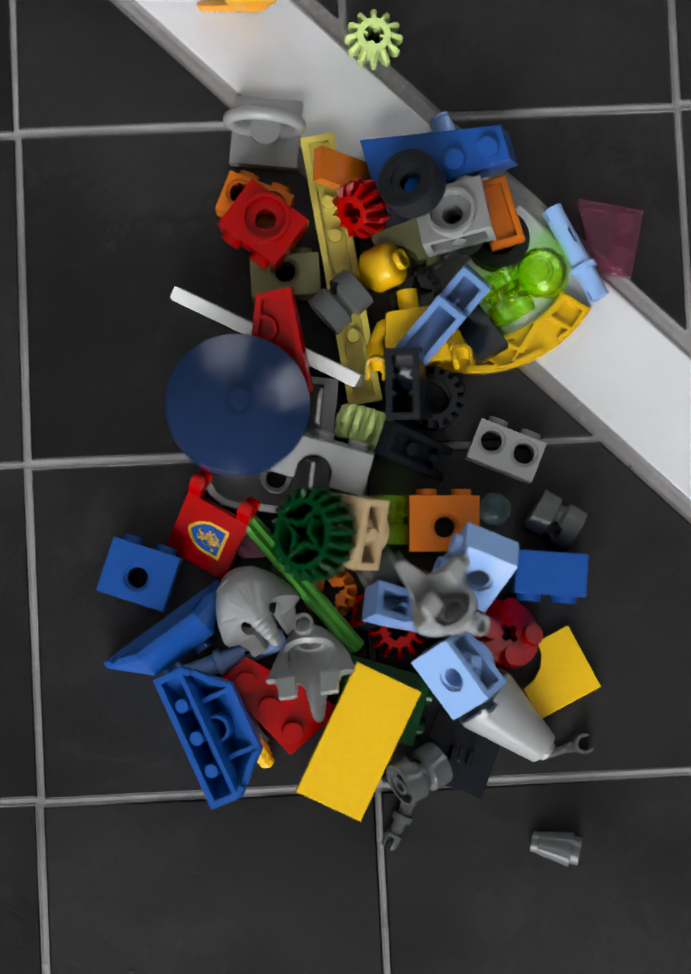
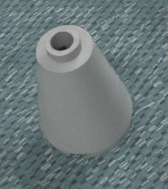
M499 668L498 671L507 683L490 699L458 717V720L465 728L532 762L539 759L545 760L555 748V735L511 674Z

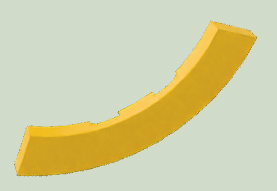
M562 291L554 303L537 319L515 332L503 335L509 343L508 349L481 365H478L474 358L473 365L470 364L469 359L461 358L458 360L460 369L457 370L453 366L451 355L450 362L426 366L431 368L438 366L442 370L448 369L451 373L468 375L491 374L524 366L552 351L567 339L582 323L591 308Z

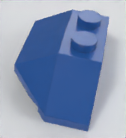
M215 580L104 661V665L109 669L157 676L162 672L168 674L182 667L184 662L181 658L191 651L197 656L213 644L209 638L216 634L217 629L215 611L216 589L220 580Z
M186 666L153 680L211 810L241 798L248 786L263 745L234 682Z

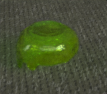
M539 247L529 250L518 263L516 277L520 288L530 297L535 299L556 298L569 285L570 269L565 257L556 250L548 247Z

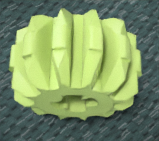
M374 8L370 12V18H366L360 12L357 15L358 23L349 22L348 24L350 34L345 36V44L351 46L348 49V56H358L357 65L360 67L366 61H370V67L373 71L377 68V61H381L385 67L389 66V56H399L400 50L397 46L402 44L403 36L397 33L400 26L399 23H389L390 14L388 12L384 13L381 18H377V11ZM368 36H372L374 39L380 38L379 43L375 44L373 40L368 41Z
M354 403L341 405L334 422V434L344 442H348L349 439L366 442L369 444L368 449L375 450L386 420V414L364 405L360 406Z

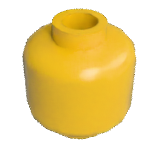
M383 242L364 251L360 255L358 265L356 266V273L360 283L365 288L371 289L376 293L385 292L406 280L407 268L410 262L403 249H398L390 242Z

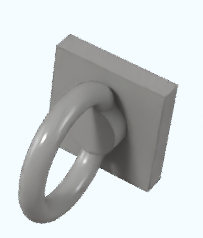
M235 96L234 107L227 110L223 115L225 126L232 130L230 166L298 171L300 137L306 128V122L302 118L303 101Z

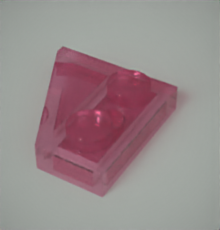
M578 199L576 208L580 212L585 229L586 242L591 249V258H594L597 263L595 268L598 274L630 279L632 277L644 210Z

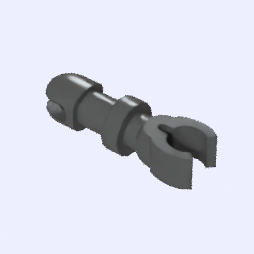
M401 801L399 809H394L391 816L394 818L390 828L386 830L382 839L383 847L386 846L390 837L394 839L390 851L398 847L406 825H410L413 820L411 814L418 802L412 806H407Z

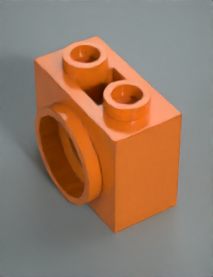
M416 489V495H409L408 552H447L454 533L460 534L467 522L480 527V495H471V489H451V495H437V489ZM447 518L451 521L453 531L449 537L444 538L436 534L434 524L437 519Z

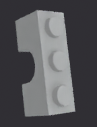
M315 429L314 434L304 432L295 450L283 462L269 471L294 477L298 463L303 457L311 454L320 455L331 466L332 473L328 487L363 496L374 451L368 449L369 444L366 442L349 439L348 443L334 440L335 434Z

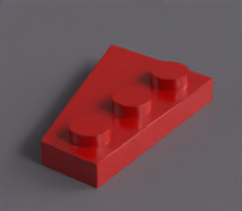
M287 287L257 293L251 335L268 340L283 349L300 368L306 380L308 391H314L294 288Z
M244 655L220 678L234 682L245 708L292 755L329 720L336 704L332 700L327 699L325 718L321 723L316 722L312 717L306 690L303 686L297 685V698L280 700L276 684L267 685L266 683L271 668Z

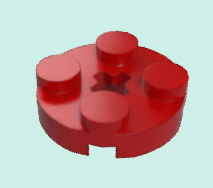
M515 598L496 600L491 603L486 612H478L489 617L490 627L484 636H477L475 639L482 642L490 650L494 657L496 668L516 669L533 659L538 650V644L543 639V632L532 614ZM502 626L510 631L511 639L505 641L502 638L504 634Z

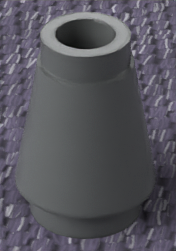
M533 831L530 852H535L566 867L569 864L578 866L583 838L574 836L575 832Z

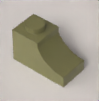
M412 218L385 229L370 238L372 247L383 242H390L398 249H403L407 256L415 261L417 267L424 264L427 268L437 266L446 260L444 256L449 254L447 252L428 257L422 246L417 218Z

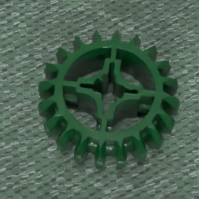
M309 486L292 490L291 495L282 497L283 506L275 508L278 518L271 521L275 526V532L269 536L274 538L276 543L271 550L279 553L276 563L284 565V572L293 575L294 579L300 581L320 582V580L334 578L335 573L344 571L343 563L352 560L348 551L357 547L351 542L352 536L358 533L351 527V523L356 519V517L348 514L351 505L342 502L343 495H339L327 487L313 486L312 490H310Z

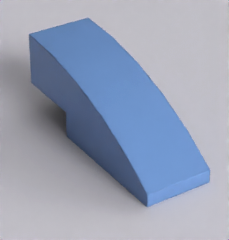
M468 264L464 265L394 348H423L425 367L493 286Z
M380 580L365 587L362 621L416 632L412 621L411 597L407 588Z

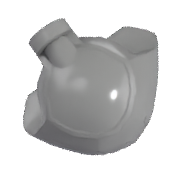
M461 555L458 558L452 556L445 566L430 574L420 572L419 569L405 561L395 563L396 570L411 597L412 621L417 633L430 637H444L461 634L466 631L481 637L488 632L490 619L488 616L477 612L475 594L468 586L466 570L470 566V561L467 555Z
M242 566L232 569L224 575L216 589V618L224 644L228 647L240 645L248 649L253 658H256L269 648L264 639L268 640L269 644L273 646H279L281 635L278 633L279 630L276 628L271 612H269V605L272 602H276L274 616L285 633L289 635L294 631L292 621L296 616L295 605L300 599V594L282 578L267 570L255 566ZM247 622L252 625V628L245 627L242 623Z
M300 613L293 618L292 627L294 631L289 634L287 641L279 651L270 674L266 679L267 685L276 684L280 700L297 698V685L303 686L306 690L312 717L316 722L321 723L325 718L327 694L339 693L341 677L354 673L355 667L347 649L331 631L315 625L309 614Z

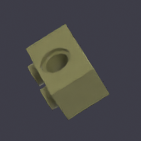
M306 247L294 248L279 267V269L290 267L295 271L294 278L288 282L278 280L276 278L277 271L270 266L264 270L250 259L251 297L253 303H255L257 293L287 287L294 288L296 300H310L321 290L319 252H312L311 248Z

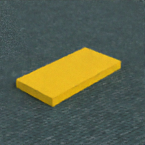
M356 661L354 673L350 674L300 779L296 792L361 822L420 697L421 691Z

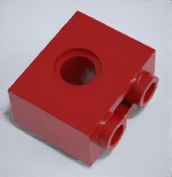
M251 178L218 225L220 231L223 232L221 238L235 249H238L240 246L244 247L252 253L249 258L262 269L266 270L270 266L277 271L309 228V220L286 204L279 196L271 193ZM265 215L272 216L276 220L275 225L268 230H263L257 226L258 219Z

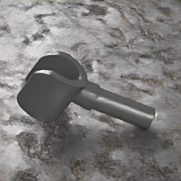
M574 734L570 742L555 747L551 755L546 759L570 752L580 754L591 753L594 747L590 746L584 749L579 747V740L582 737L590 736V734Z

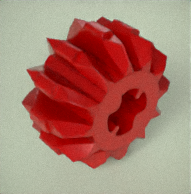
M364 178L353 179L349 183L342 185L337 190L338 196L332 200V203L337 207L333 215L339 217L341 221L339 228H347L349 237L369 238L381 232L386 227V221L392 216L386 209L388 205L382 200L378 188H376L375 179H368L366 181Z
M380 625V629L373 628L368 630V635L371 636L381 634V638L372 644L375 649L385 642L387 643L383 652L385 657H389L392 648L396 647L397 658L403 659L402 647L404 646L414 655L417 651L410 642L412 640L419 644H424L425 642L423 637L415 635V632L407 631L405 636L399 635L396 639H392L389 636L392 632L388 631V627Z

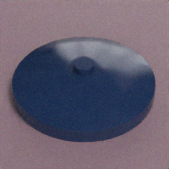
M247 334L220 335L195 346L175 367L166 391V418L175 442L193 462L208 471L225 476H251L274 468L295 450L303 437L308 423L310 396L306 380L300 368L283 349L257 336Z

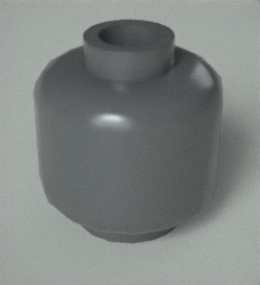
M386 545L381 553L379 571L355 570L364 590L365 587L378 580L398 586L404 584L395 567L396 562L405 561L400 550L393 553L391 548Z

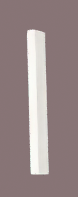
M174 287L170 296L171 300L237 332L247 335L252 334V321L185 289ZM305 347L310 367L352 387L358 388L362 386L365 375Z

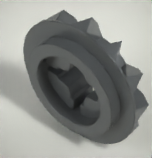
M415 265L407 268L406 280L402 284L389 289V300L395 311L399 310L396 291L412 288L414 280H417L420 290L431 291V293L421 296L419 307L430 306L443 291L439 277L431 272L429 268L417 267Z

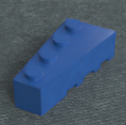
M501 125L360 140L371 180L375 179L376 188H378V178L384 164L393 155L406 149H419L428 153L444 171L446 184L454 182L455 179L461 176L471 175L474 177L480 175L482 179L518 166L509 133ZM413 176L408 179L405 184V191H411L416 188L419 183V176ZM389 206L386 207L387 210L392 211Z

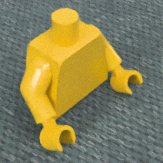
M417 288L396 291L399 310L386 312L385 319L376 323L367 343L365 378L367 380H370V373L373 371H379L382 374V380H385V348H394L429 307H419ZM459 329L452 334L427 365L450 362L451 355L453 366L457 370L460 369L458 360L461 358H467L470 360L471 365L474 364L472 349L465 344Z

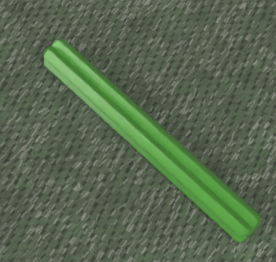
M255 515L246 534L285 580L297 590L302 600L325 627L343 643L348 653L355 654L363 647V639L314 582L294 579L293 575L284 572V565L276 563L279 553L271 550L276 544L275 539L269 536L272 533Z

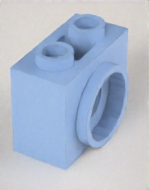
M467 522L460 534L454 533L449 542L446 555L437 558L432 572L445 566L452 556L458 558L461 555H467L470 561V566L466 570L468 586L475 594L477 609L486 612L518 567L519 543Z
M466 631L461 634L444 637L411 662L453 720L490 699L507 683L495 667V660L490 650L482 642L475 639L470 632Z

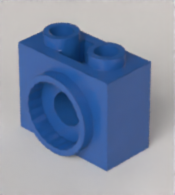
M124 533L123 539L113 537L96 590L162 612L167 611L184 560L176 556L177 549L158 543L155 550L143 546L145 539L128 533ZM141 567L147 572L148 581L143 587L138 588L131 582V574L136 568Z

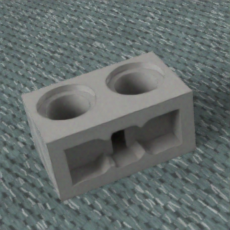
M489 416L488 420L481 418L465 460L530 484L533 481L547 443L539 441L541 435L528 429L522 428L519 433L507 428L509 423L494 416ZM486 433L495 434L499 439L498 449L495 451L486 450L481 444L482 435ZM516 446H526L530 450L531 460L529 463L521 464L515 460L514 449Z

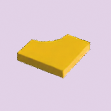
M565 625L543 637L542 641L538 644L540 652L539 668L533 680L522 689L543 719L600 688L601 685L569 626Z

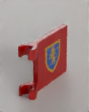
M201 469L198 474L196 473L191 477L188 493L166 546L177 549V555L222 580L224 575L230 571L261 502L249 496L246 501L239 505L235 515L203 496L212 481L213 475L207 470Z

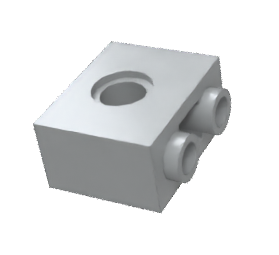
M471 175L461 176L455 179L454 182L446 184L444 196L435 209L417 218L422 246L428 257L496 240L486 190L480 175L474 177ZM455 215L462 216L459 222L448 224V220Z

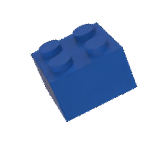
M519 550L518 567L508 580V592L516 593V600L541 601L542 594L551 595L550 602L576 604L577 597H586L589 554Z

